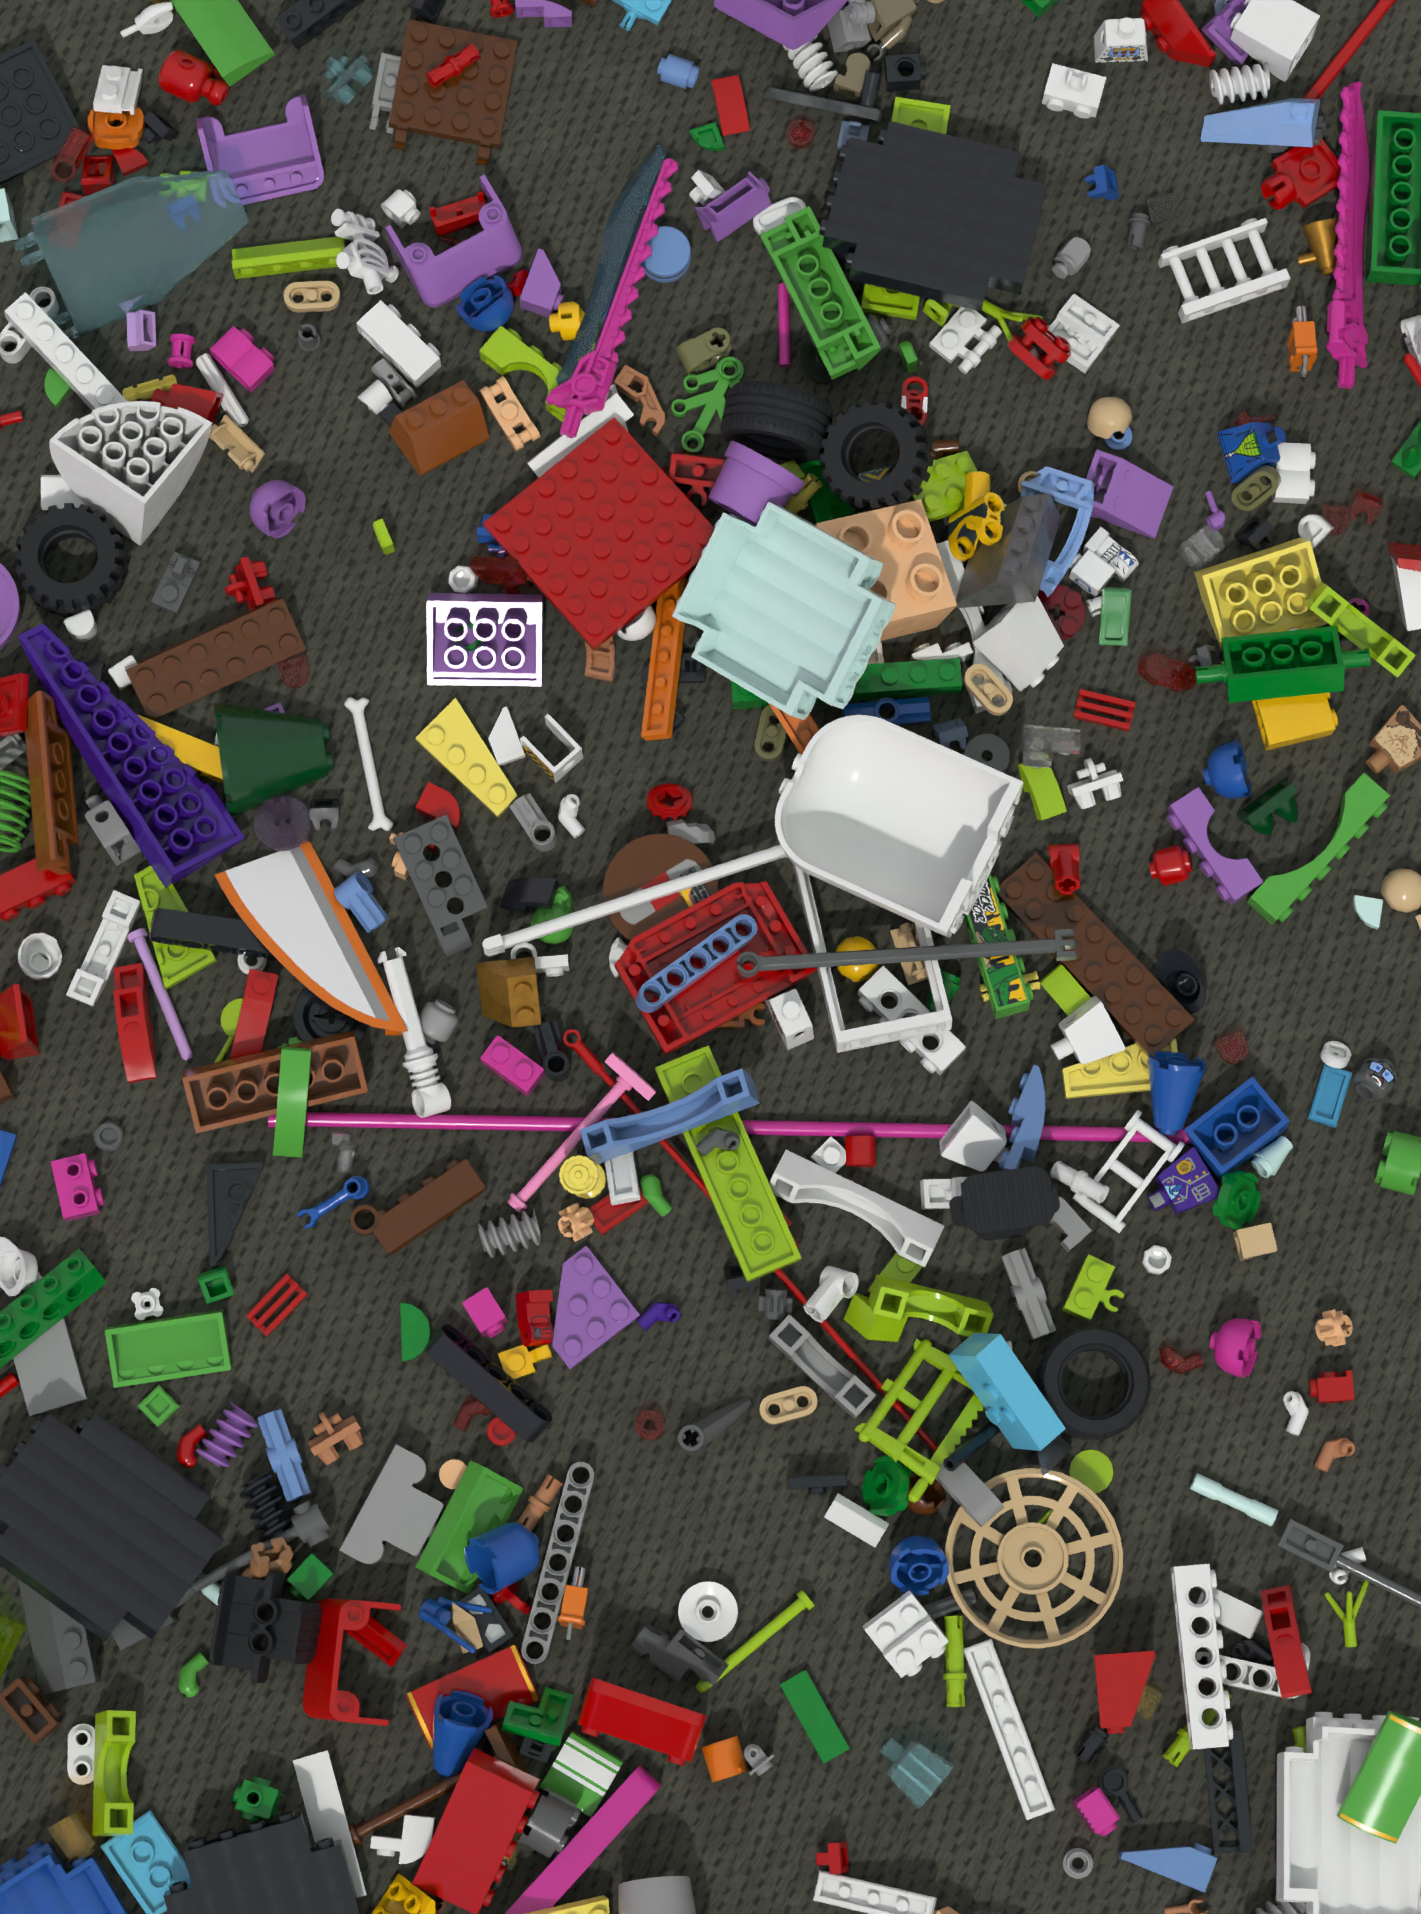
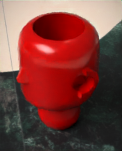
M174 50L169 53L158 77V84L162 90L188 103H196L202 97H206L211 104L220 106L225 101L229 92V85L226 81L212 78L213 68L209 63L183 50Z

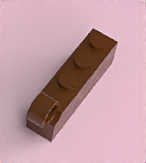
M456 1159L444 1168L446 1171L438 1178L433 1175L420 1184L422 1189L413 1195L411 1192H408L395 1201L397 1206L389 1211L384 1208L377 1212L370 1205L356 1207L351 1213L350 1223L354 1231L359 1235L369 1236L375 1234L388 1255L392 1256L486 1192L487 1189L467 1159L462 1162ZM363 1211H369L375 1216L374 1225L366 1230L360 1229L356 1225V1218Z

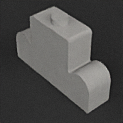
M397 1444L395 1445L339 1551L368 1565L376 1564L382 1560L385 1554V1541L415 1557L421 1554L425 1544L430 1540L445 1508L442 1502L414 1488V1485L423 1482L427 1476V1465L422 1458Z

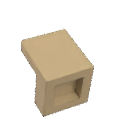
M1271 1222L1233 1232L1240 1261L1277 1251Z

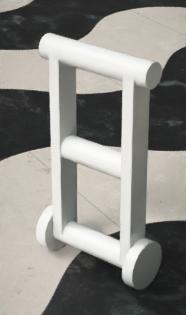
M1139 1110L1135 1112L1124 1127L1128 1133L1094 1178V1180L1099 1182L1110 1168L1137 1188L1118 1216H1114L1081 1192L1075 1194L1072 1198L1118 1233L1126 1225L1122 1222V1219L1165 1161L1168 1160L1172 1163L1185 1145L1181 1141L1177 1145L1140 1119L1139 1117L1142 1112ZM1136 1131L1165 1151L1145 1179L1116 1159Z

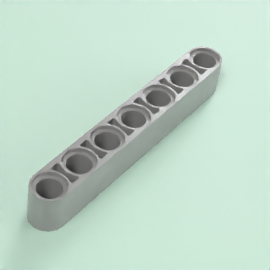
M585 1462L574 1463L569 1468L521 1648L523 1658L531 1664L543 1662L549 1654L564 1597L565 1586L569 1578L594 1482V1471ZM578 1468H585L590 1473L588 1481L584 1484H578L573 1480V1473ZM569 1497H578L582 1501V1507L578 1512L570 1513L566 1510L565 1502ZM564 1525L574 1529V1537L569 1542H562L557 1536L559 1528ZM561 1554L566 1558L567 1565L563 1570L554 1571L551 1569L550 1560L554 1555ZM553 1583L558 1586L559 1595L556 1599L546 1600L543 1597L542 1589L546 1584ZM542 1612L549 1614L551 1617V1624L545 1630L538 1629L534 1623L536 1615ZM531 1642H539L543 1646V1654L538 1659H532L527 1655V1647Z

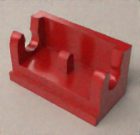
M483 191L477 192L476 196L436 209L434 206L429 207V214L437 237L480 224L479 212L487 204Z

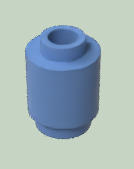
M669 54L667 59L661 58L657 74L661 75L660 81L683 89L687 87L693 89L700 67L695 66L692 61Z

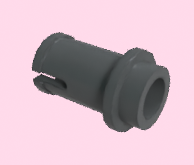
M1133 213L1132 218H1129L1128 223L1131 225L1126 248L1137 250L1139 247L1140 251L1144 250L1146 230L1151 224L1148 221V215Z
M304 324L301 326L302 331L298 330V344L303 351H316L321 344L320 336L313 325Z

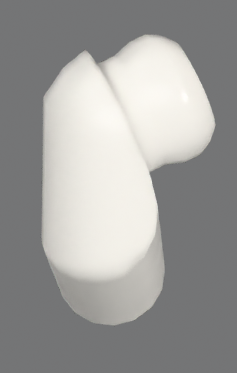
M569 794L560 803L558 819L576 839L585 831V828L576 819L580 800L576 795Z

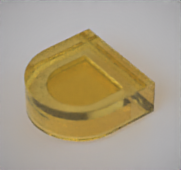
M1145 1685L1136 1714L1150 1721L1163 1694Z

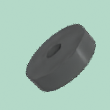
M994 734L975 736L969 741L964 751L965 756L1003 773L1010 761V752L1007 744ZM985 752L990 753L992 759L984 761L981 755Z

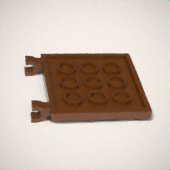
M408 19L389 127L396 129L393 148L405 150L407 133L410 131L479 145L476 164L487 166L490 148L499 149L518 41ZM470 43L475 45L481 59L462 70L461 75L458 77L453 76L436 89L429 84L425 73L444 62V58L448 55L453 56Z

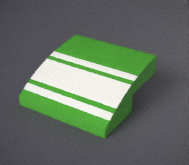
M572 1730L540 1788L547 1787L576 1802V1807L580 1808L582 1813L592 1818L624 1761Z

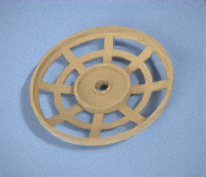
M1025 1468L995 1476L984 1484L991 1490L997 1485L1007 1483L1010 1500L1002 1503L1004 1508L984 1526L980 1527L960 1506L949 1527L945 1543V1555L949 1563L947 1582L953 1598L963 1614L974 1626L1002 1643L1021 1648L1040 1649L1072 1641L1089 1631L1104 1616L1119 1589L1123 1572V1549L1115 1520L1106 1505L1091 1489L1066 1474L1050 1470L1043 1476L1040 1469ZM1043 1478L1059 1482L1067 1487L1058 1502L1041 1496L1022 1497L1018 1479ZM1077 1493L1085 1497L1097 1510L1105 1523L1108 1533L1090 1537L1089 1531L1082 1520L1069 1509ZM1025 1505L1044 1506L1053 1509L1045 1525L1035 1522L1029 1523ZM1013 1509L1017 1526L1007 1532L1006 1535L990 1527L992 1522L1001 1514ZM1063 1516L1074 1525L1082 1540L1065 1544L1062 1537L1055 1531ZM962 1523L976 1532L971 1546V1568L954 1573L953 1547L957 1530ZM985 1537L998 1545L997 1562L980 1566L979 1551L982 1539ZM1111 1544L1113 1570L1108 1589L1104 1594L1090 1586L1095 1567L1094 1549ZM1035 1550L1040 1554L1041 1561L1037 1567H1029L1025 1563L1024 1556L1027 1551ZM1085 1551V1569L1082 1580L1066 1572L1069 1561L1068 1555ZM1000 1573L1003 1580L1009 1585L1001 1601L989 1590L984 1582V1577ZM975 1580L982 1596L996 1609L989 1624L982 1621L971 1610L963 1598L958 1584ZM1059 1583L1075 1591L1064 1603L1052 1609L1047 1591L1053 1589ZM1019 1593L1036 1595L1040 1612H1023L1011 1607ZM1083 1596L1099 1604L1094 1613L1082 1624L1060 1635L1055 1617L1070 1610ZM1007 1616L1022 1621H1043L1048 1638L1039 1640L1021 1639L1000 1632L999 1629Z

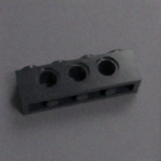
M299 0L274 20L298 50L365 0Z

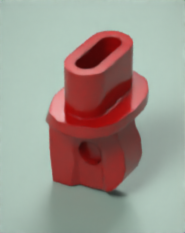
M518 1581L492 1594L494 1596L493 1601L497 1605L507 1600L525 1615L532 1609L515 1593L518 1588Z

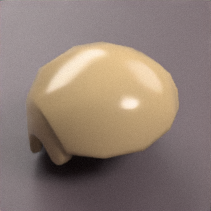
M1111 396L1100 398L1092 404L1087 419L1088 429L1094 435L1109 439L1116 431L1124 433L1132 422V411L1123 399Z
M1399 868L1393 870L1382 880L1381 895L1389 906L1396 911L1408 913L1418 910L1421 907V875L1411 869Z

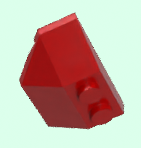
M1179 0L1142 1L1139 18L1145 20L1146 31L1150 30L1156 38L1155 44L1161 53L1164 54L1166 52L1172 60L1204 67H1210L1214 64L1217 54L1208 44Z

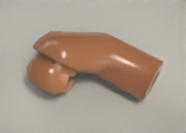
M1342 1437L1325 1442L1314 1467L1328 1472L1333 1459L1344 1456L1348 1457L1355 1452L1354 1443L1348 1438Z

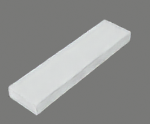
M617 392L607 398L602 411L592 412L581 419L576 437L567 438L566 435H561L528 461L527 464L539 478L613 417L622 425L634 414Z
M819 1870L813 1900L868 1914H934L937 1898Z

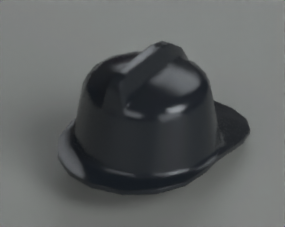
M1180 950L1163 952L1156 963L1160 983L1189 1014L1198 1012L1203 1007L1206 999L1207 978L1204 972L1198 968L1196 962L1188 954Z

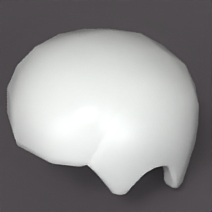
M648 606L620 629L617 634L627 641L642 640L653 631L656 624V614L652 606Z
M43 932L33 933L22 941L18 949V963L26 976L41 980L48 979L58 972L62 962V952L57 940L53 936Z

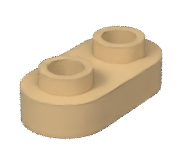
M331 281L293 282L286 287L283 295L287 308L297 313L331 311L339 305L341 300L338 286ZM324 294L332 296L329 301H323L321 298ZM296 295L304 297L299 303L293 300Z
M984 664L970 666L964 677V684L968 691L990 714L1000 716L1007 713L1013 702L1011 691L988 666ZM979 676L984 682L977 685L974 683L973 678ZM998 697L1002 699L1003 704L996 706L992 700Z
M800 1386L766 1396L760 1404L759 1412L761 1418L766 1423L777 1425L812 1414L817 1407L818 1400L816 1393L811 1388ZM799 1397L807 1398L808 1405L806 1407L798 1406L797 1399ZM773 1404L779 1406V1414L771 1415L768 1411L769 1406Z

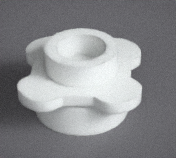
M151 1288L149 1292L133 1293L131 1300L135 1303L136 1311L134 1315L138 1320H144L146 1317L151 1316L159 1317L163 1314L164 1309L160 1306L159 1290ZM145 1302H150V1306L145 1307Z

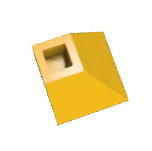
M398 1873L372 1914H436L435 1900Z

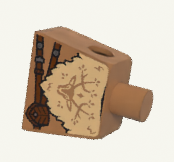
M1404 705L1397 709L1369 743L1376 753L1365 761L1368 768L1377 774L1388 766L1394 774H1397L1421 760V724Z

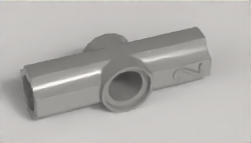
M1019 1249L1002 1256V1262L1012 1285L1010 1286L1011 1294L1013 1297H1016V1307L1022 1312L1032 1340L1055 1332L1056 1328L1046 1305L1047 1297L1039 1277H1036L1026 1249Z

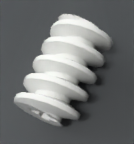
M817 36L812 41L795 50H791L783 45V48L788 51L789 59L794 60L793 66L799 70V77L804 79V86L810 88L809 92H816L826 87L838 74L836 70L828 72L833 66L832 61L823 63L828 54L825 51L818 53L823 45L821 42L812 43Z
M1264 63L1263 69L1259 64H1254L1252 70L1248 65H1244L1241 68V72L1237 67H1232L1230 74L1226 68L1220 69L1219 75L1215 70H1210L1209 84L1212 97H1217L1221 105L1224 102L1225 96H1228L1230 103H1234L1235 95L1239 94L1243 102L1246 99L1247 93H1250L1252 100H1256L1257 92L1260 91L1263 99H1266L1270 89L1268 64Z

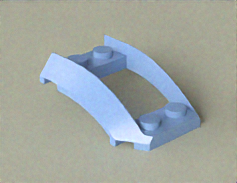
M1046 466L1036 472L1038 474L1037 477L1029 482H1022L1021 486L1023 489L1020 497L1050 493L1053 501L1078 509L1073 528L1060 555L1055 562L1048 560L1039 590L1044 591L1046 596L1049 597L1069 569L1084 539L1093 510L1094 484L1090 480Z

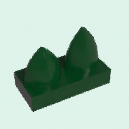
M1281 780L1242 809L1237 815L1244 824L1250 825L1258 833L1272 835L1274 827L1273 811L1287 821L1297 822L1298 806L1294 795L1298 791L1293 783Z

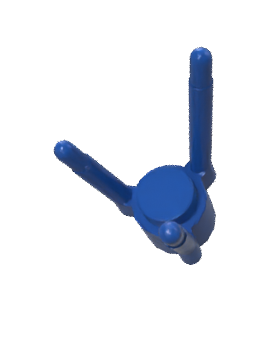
M440 1596L437 1601L432 1598L427 1599L420 1608V1619L444 1632L469 1652L475 1653L476 1649L446 1626L451 1617L448 1606L452 1607L453 1602L462 1609L491 1613L492 1608L449 1600L443 1596Z

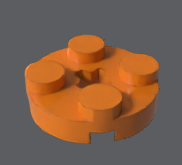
M136 107L135 115L130 114V111H122L121 114L94 111L93 108L88 116V127L96 146L112 150L136 147L145 130L143 112L140 107L139 109ZM115 120H120L122 125L113 127L109 124H114Z

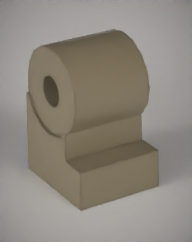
M853 53L848 57L845 76L837 74L833 88L834 93L860 101L865 71L870 70V61L866 55Z

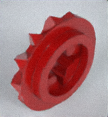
M672 783L661 784L654 787L648 793L646 799L647 809L651 810L653 817L660 815L663 821L667 817H672L676 821L678 816L686 817L688 810L692 809V795L681 785ZM666 798H668V800L674 805L669 806L667 803H665Z

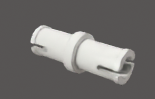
M1060 1160L1051 1169L1050 1177L1070 1186L1071 1191L1076 1194L1081 1192L1098 1203H1102L1109 1193L1108 1186L1088 1177L1087 1172L1083 1170L1077 1171Z

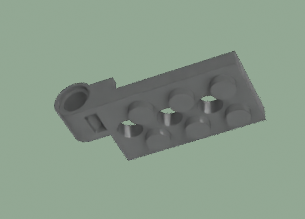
M444 815L394 837L393 841L427 914L444 957L448 958L472 947V942L462 919L487 909L488 906L447 815ZM433 845L439 849L440 856L436 861H428L424 858L423 850L426 846ZM447 872L452 879L450 886L446 888L439 887L435 882L436 874ZM452 898L461 900L464 906L463 911L459 914L450 913L447 909V902Z

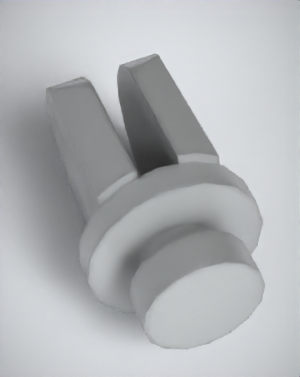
M1073 237L1057 253L1054 259L1055 265L1052 267V271L1057 277L1065 279L1067 275H1074L1087 262L1091 248L1086 240Z

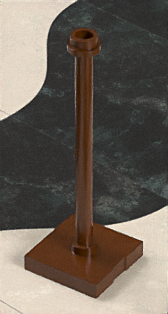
M503 1722L485 1730L494 1749L491 1756L529 1774L510 1734L501 1731ZM462 1771L359 1826H356L354 1823L350 1824L349 1831L353 1846L363 1844L364 1836L455 1789Z

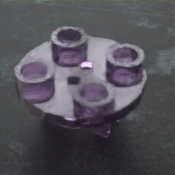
M278 796L266 801L258 808L254 817V830L259 841L267 850L289 851L308 841L311 830L310 814L307 807L298 799L289 796Z

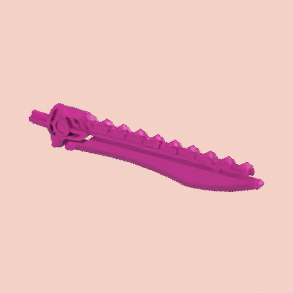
M1361 81L1350 83L1349 87H1343L1341 92L1343 109L1340 114L1342 132L1339 137V143L1342 145L1338 159L1341 173L1337 182L1340 197L1336 204V209L1339 212V221L1335 227V232L1338 234V244L1334 250V254L1337 257V267H1335L1333 273L1336 279V289L1332 296L1333 301L1328 305L1327 312L1329 341L1326 343V348L1332 354V358L1339 362L1338 388L1352 389L1354 386L1355 366L1360 368L1367 367L1365 345L1368 344V334L1364 326L1363 256L1369 199L1370 158L1366 120L1360 93Z

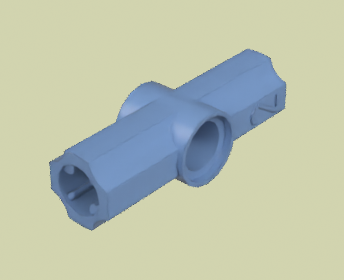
M282 1409L258 1417L259 1426L268 1447L266 1452L274 1473L278 1475L286 1501L290 1502L311 1494L306 1474L301 1465L303 1463L301 1454L298 1453L295 1439L291 1437Z

